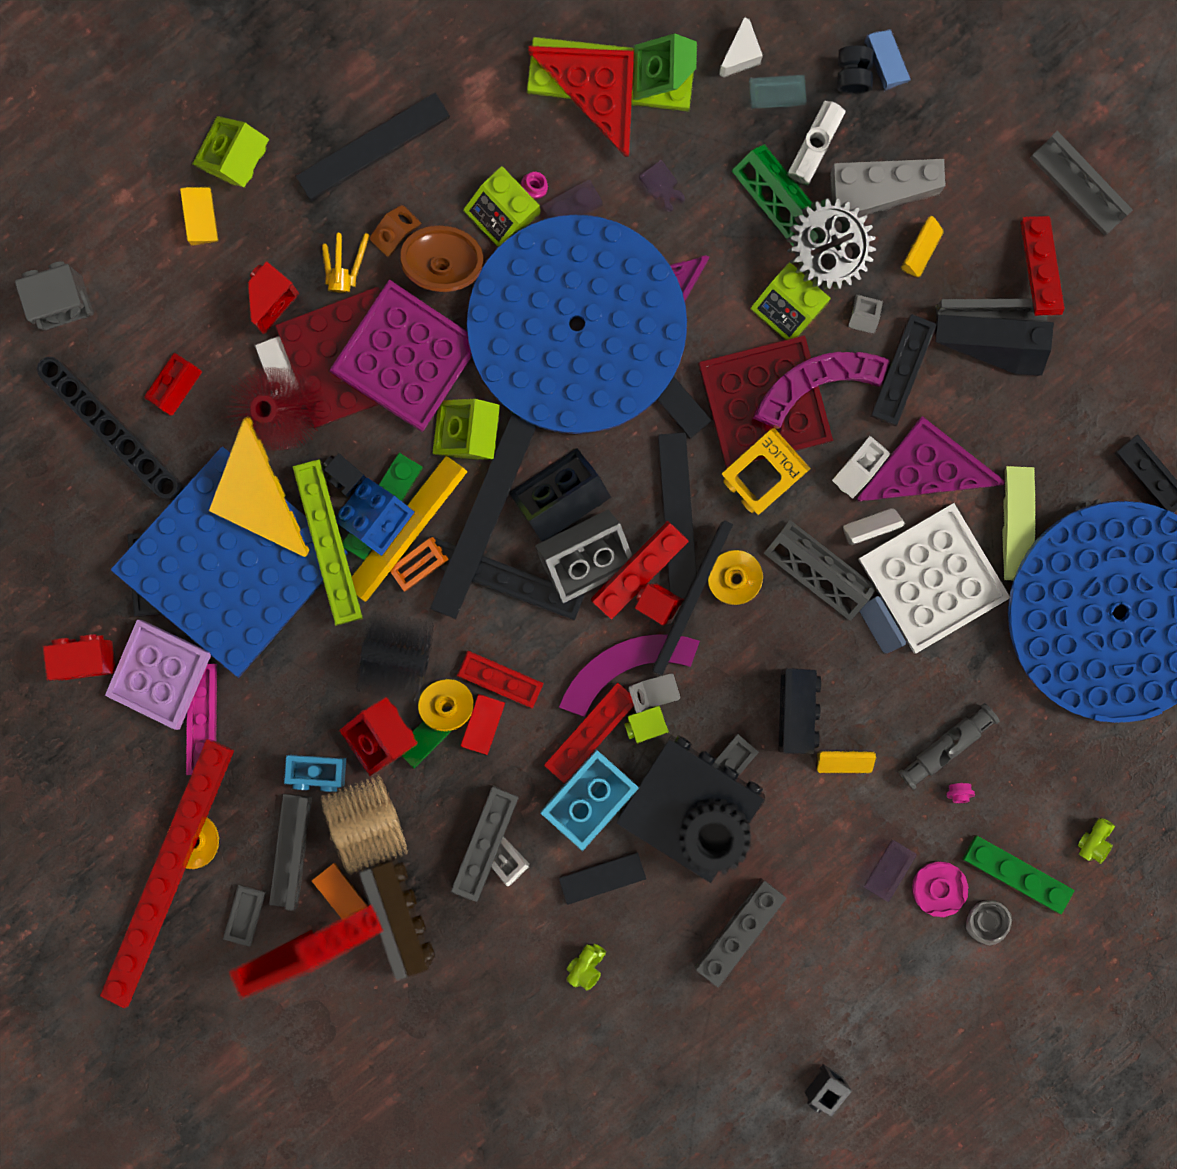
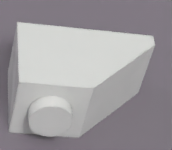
M869 436L832 481L841 491L854 498L891 453Z

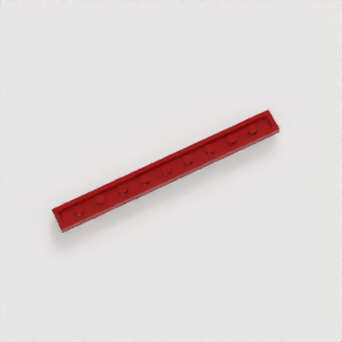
M206 739L101 992V997L122 1008L128 1007L234 753L233 749L212 739Z

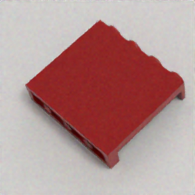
M371 904L316 934H313L312 930L304 932L229 973L240 998H244L309 972L382 932L383 929Z

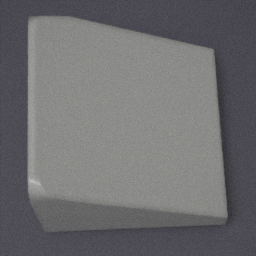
M856 294L849 327L868 333H875L883 301Z

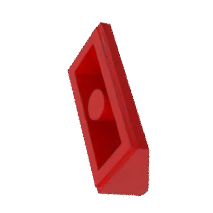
M174 352L144 398L167 414L173 415L202 371Z
M478 694L461 747L488 755L505 702Z

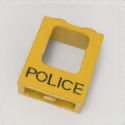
M773 428L727 468L722 475L725 477L723 480L725 485L733 493L737 491L743 497L742 504L749 512L753 513L755 511L759 515L811 468L780 433ZM763 455L781 474V480L758 500L737 475L756 457Z

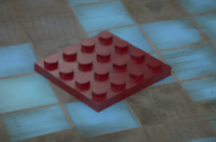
M379 287L276 325L292 370L297 376L300 374L299 378L297 377L298 380L301 378L298 385L305 378L302 383L304 386L300 391L303 389L307 392L310 390L308 394L316 393L311 396L313 399L308 400L310 402L314 401L313 404L306 406H321L307 408L308 410L321 411L309 412V414H314L311 419L314 421L313 425L315 428L380 405L329 372L381 293Z
M805 335L699 362L726 469L768 431L774 428L753 419L760 402L774 383L797 365L811 359ZM819 386L802 395L787 413L781 427L776 429L795 451L833 441ZM759 455L752 462L764 460L767 458L763 455Z

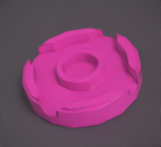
M934 861L918 870L913 879L912 893L915 902L923 911L932 916L947 917L958 912L963 904H965L968 898L969 886L965 875L958 867L948 862Z

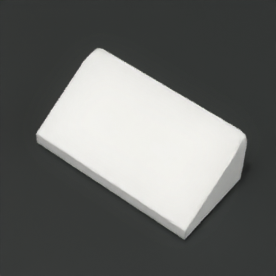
M888 509L843 526V530L849 545H854L899 529L905 523L895 509Z

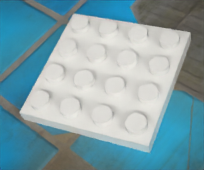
M954 503L858 559L914 654L1010 599L1009 594Z

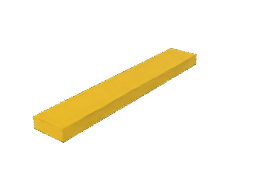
M447 456L442 460L407 505L415 513L385 553L381 556L372 550L352 576L355 592L358 597L365 602L370 598L468 472L462 466Z

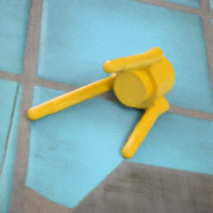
M340 232L336 234L335 268L332 271L328 246L325 243L322 245L326 272L325 285H328V291L349 293L350 286L356 287V276L367 246L368 233H365L351 275H348L349 270L341 268L342 234Z

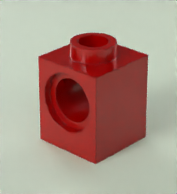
M657 583L647 584V586L642 587L637 595L636 600H638L635 609L661 625L671 624L684 599Z

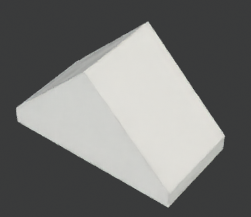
M745 17L721 65L720 75L724 77L761 63L763 55L750 20Z
M503 837L491 867L509 887L529 867V863Z

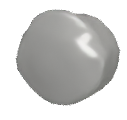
M993 900L981 901L975 904L968 914L966 921L967 933L978 942L986 945H995L1004 940L1010 931L1012 923L1010 912L999 902Z

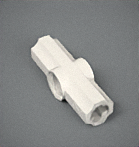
M824 101L787 174L794 181L809 185L846 112L840 105ZM810 139H820L823 146L820 148L813 147Z

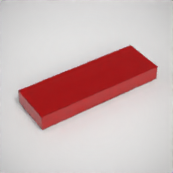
M467 651L457 676L532 709L544 684L470 651Z

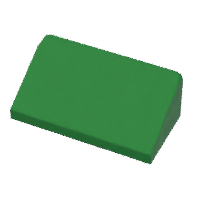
M423 721L412 732L418 744L404 753L402 757L415 769L453 730H435Z

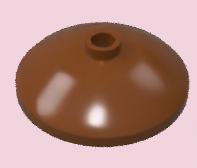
M430 226L414 232L405 240L401 248L400 261L404 273L415 284L432 291L450 292L465 288L477 279L483 266V253L477 241L466 232L449 226Z

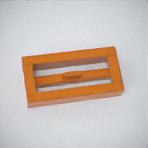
M434 537L427 539L398 561L391 569V574L404 592L449 560L446 555L441 553V547H437L435 544L436 540ZM428 547L431 549L430 553L400 574L398 571L400 568ZM434 556L437 558L434 563L406 583L405 578Z

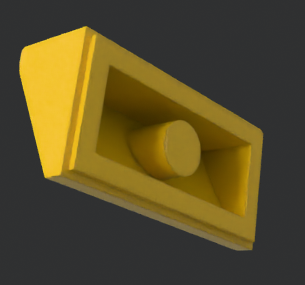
M180 188L188 242L191 246L218 242L211 188Z
M933 216L928 217L901 266V270L917 278L921 276L943 234V229Z
M818 751L817 771L819 773H871L876 754L874 752Z

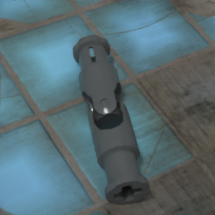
M986 703L982 704L981 709L970 718L965 717L935 743L917 755L916 760L904 770L900 769L898 771L899 775L912 790L916 789V785L928 775L933 776L948 764L950 760L981 738L982 732L992 724H998L1000 722L999 718ZM959 739L958 743L955 744L953 740Z

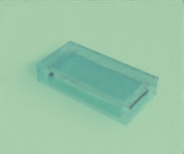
M804 75L750 78L751 108L806 104Z

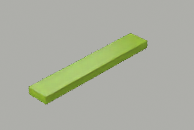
M320 460L293 466L335 625L338 626L363 619Z

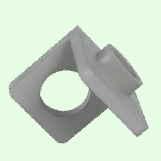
M672 673L629 686L636 713L680 699L675 677ZM637 691L640 694L641 703L638 700Z

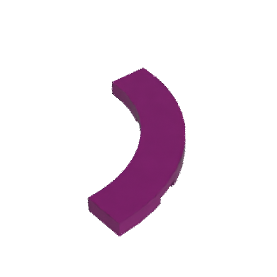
M833 352L811 358L791 369L774 383L760 402L753 419L779 429L791 407L802 395L817 386L829 382L851 380L879 387L883 383L890 360L864 352Z
M657 634L629 639L599 654L572 681L564 694L559 708L585 717L592 701L609 681L633 667L655 663L668 635ZM681 636L669 662L691 667L700 641Z

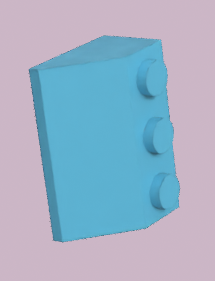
M595 749L541 809V814L583 851L639 787Z

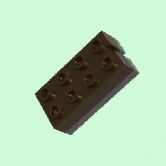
M396 857L370 866L368 869L365 868L360 872V876L370 905L372 904L383 929L380 935L396 981L429 970L435 953L431 942L425 941L423 934L426 931L423 917L422 915H416L414 907L417 904L413 889L407 888L405 880L408 878V873L404 862L399 863Z

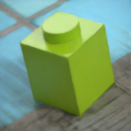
M660 706L627 716L629 722L624 724L629 739L635 738L636 743L668 733Z

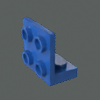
M365 478L358 485L348 502L340 509L339 514L336 516V522L382 556L415 512L396 496L369 478Z

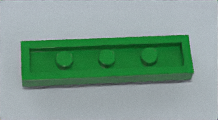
M399 453L379 486L403 502L423 467ZM350 532L342 543L345 549L363 560L373 550Z
M977 835L973 838L963 857V860L1061 915L1075 891Z

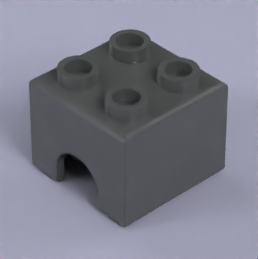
M65 262L52 263L48 266V270L38 272V270L24 272L22 278L15 280L26 319L32 324H35L36 320L37 327L42 331L94 314L83 277L70 265L65 264Z

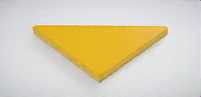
M246 417L241 425L209 511L306 557L310 550L307 545L305 546L294 514L289 510L284 499L285 494L270 468L269 459L263 445L256 437L252 428L253 423L250 418Z

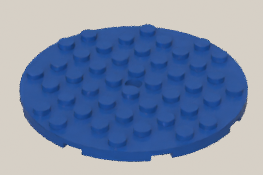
M589 215L558 216L539 221L518 231L499 246L487 260L474 284L470 297L467 317L468 341L474 363L483 382L503 406L507 407L524 421L537 427L560 433L585 434L608 430L632 420L648 409L667 388L680 364L687 335L686 306L681 287L671 266L653 244L642 235L620 223L601 217ZM580 317L584 320L585 327L581 331L572 330L569 326L571 319Z
M1109 501L1090 505L1074 511L1055 522L1043 532L1024 556L1013 580L1008 607L1010 636L1015 653L1027 676L1042 693L1059 706L1083 717L1097 721L1117 723L1151 718L1162 714L1163 711L1177 704V515L1173 512L1154 505L1133 501ZM1122 604L1126 607L1127 612L1125 617L1118 620L1112 612L1116 606Z

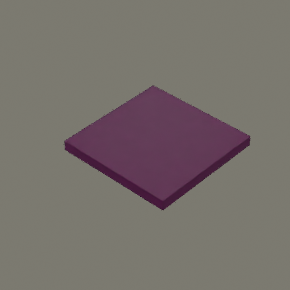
M389 280L329 372L423 432L472 357L468 332Z

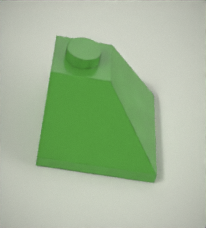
M674 33L634 45L633 99L639 100L678 89L696 70L697 42Z

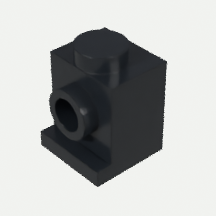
M340 453L336 457L331 455L322 465V468L330 474L327 480L338 489L344 486L345 488L342 490V493L348 498L354 493L358 485L367 478Z
M822 1064L820 1067L821 1072L804 1093L808 1098L807 1104L818 1113L823 1111L832 1117L852 1090L843 1076Z

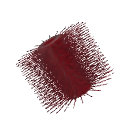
M266 367L264 375L262 370L259 374L256 372L258 378H255L258 380L255 384L252 383L250 385L247 382L251 389H245V391L250 395L242 396L241 398L244 397V399L240 400L239 404L245 402L244 405L248 406L225 407L249 408L250 410L227 412L250 411L232 415V417L250 418L254 422L252 427L255 428L256 437L259 440L261 439V443L266 444L267 442L266 447L268 448L269 445L268 450L271 448V451L273 449L275 451L274 445L272 448V442L273 444L276 443L275 446L278 450H282L281 446L284 447V450L287 447L288 450V444L291 446L289 440L292 441L294 439L295 443L298 442V440L296 441L293 438L296 433L300 439L304 440L301 433L299 434L296 430L305 428L301 423L310 422L311 420L308 421L306 418H312L314 415L310 414L308 416L309 413L305 412H321L301 408L321 406H304L313 404L314 401L310 402L308 400L311 399L301 396L305 393L304 390L300 391L304 384L299 387L298 383L301 378L296 381L300 374L296 375L293 381L289 367L288 372L286 370L288 376L287 374L283 375L282 367L281 370L279 369V376L276 367H272L270 372Z

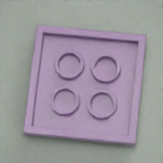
M137 619L105 696L174 730H180L211 654L146 621Z

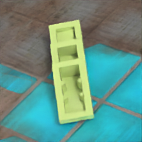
M1007 466L1005 469L1006 496L1003 500L1004 527L1002 529L1004 580H1014L1019 565L1035 542L1034 467Z

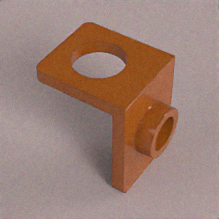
M401 205L386 213L370 236V240L386 256H390L404 236L418 228L421 222L405 206ZM398 215L407 217L411 224L404 223Z

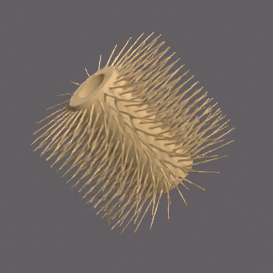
M383 781L373 784V786L379 783H383ZM380 784L373 788H370L372 787L370 785L362 789L364 790L363 792H360L361 789L352 792L351 795L349 792L340 801L339 797L343 794L342 792L330 806L328 804L324 807L330 822L329 830L336 844V850L338 848L339 854L341 852L342 860L344 859L343 864L346 862L345 866L347 865L346 869L350 865L352 867L356 862L357 864L361 862L357 866L359 868L363 861L368 858L370 861L365 865L366 867L378 854H382L381 858L384 855H388L390 853L388 852L389 850H392L391 853L401 849L393 850L394 848L406 844L403 841L405 838L402 836V828L400 827L395 807L390 797H388L389 792L387 794L386 786L383 787L385 784Z

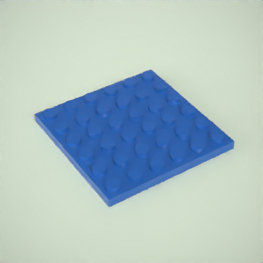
M221 447L112 567L111 571L239 678L324 581L307 518L286 499L288 508L293 512L301 530L300 534L305 546L307 545L310 550L306 557L209 511L231 454L224 447Z

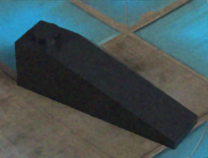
M937 314L935 342L1014 374L1042 376L1051 352L1054 322Z

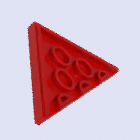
M529 46V54L625 157H629L634 51Z

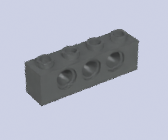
M761 878L695 964L696 971L719 988L787 898Z

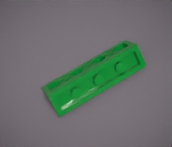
M764 144L753 149L732 172L782 234L789 238L795 236V233L789 227L799 225L794 218L799 215L804 216L802 209L806 207L811 209L812 202L796 182L787 175V171ZM749 162L756 169V179H749L742 170ZM762 185L769 186L773 190V200H766L762 195ZM779 206L787 207L790 211V221H783L779 216ZM813 230L810 232L812 242L818 240V235Z

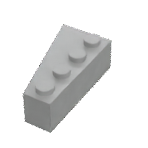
M944 159L834 163L830 171L832 201L840 199V207L843 203L850 202L849 210L851 211L857 207L860 208L857 216L862 217L880 210L891 209L897 205L908 204L939 195L945 187ZM835 220L834 225L839 224L840 222L838 220Z

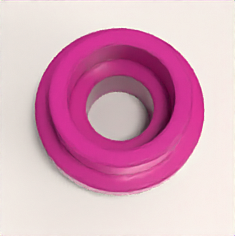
M531 172L525 175L521 181V186L533 199L542 198L548 190L547 180L539 172Z
M968 783L951 784L947 792V798L953 799V803L970 802L969 798L975 796V791L971 789V784Z

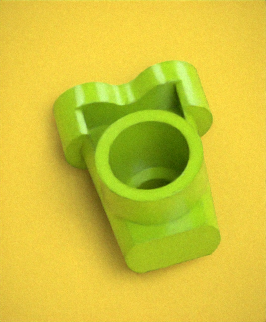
M1098 818L1091 834L1086 832L1078 844V847L1082 848L1079 855L1089 861L1094 859L1101 864L1112 849L1113 845L1105 840L1111 834L1115 825L1104 818Z
M593 944V946L586 945L579 955L580 958H575L569 964L567 971L570 974L566 980L574 987L582 986L585 990L591 989L600 978L601 973L595 967L605 956V949L597 944Z

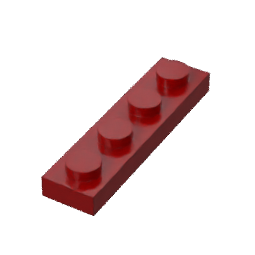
M1050 216L1023 217L1021 229L1034 315H1062L1065 308Z
M667 521L591 598L592 602L612 620L642 587L689 542L688 539Z
M617 683L544 766L565 784L632 709L634 704L631 694Z

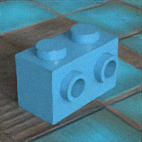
M286 755L284 784H293L292 789L309 790V785L320 786V791L337 792V787L345 785L346 758Z

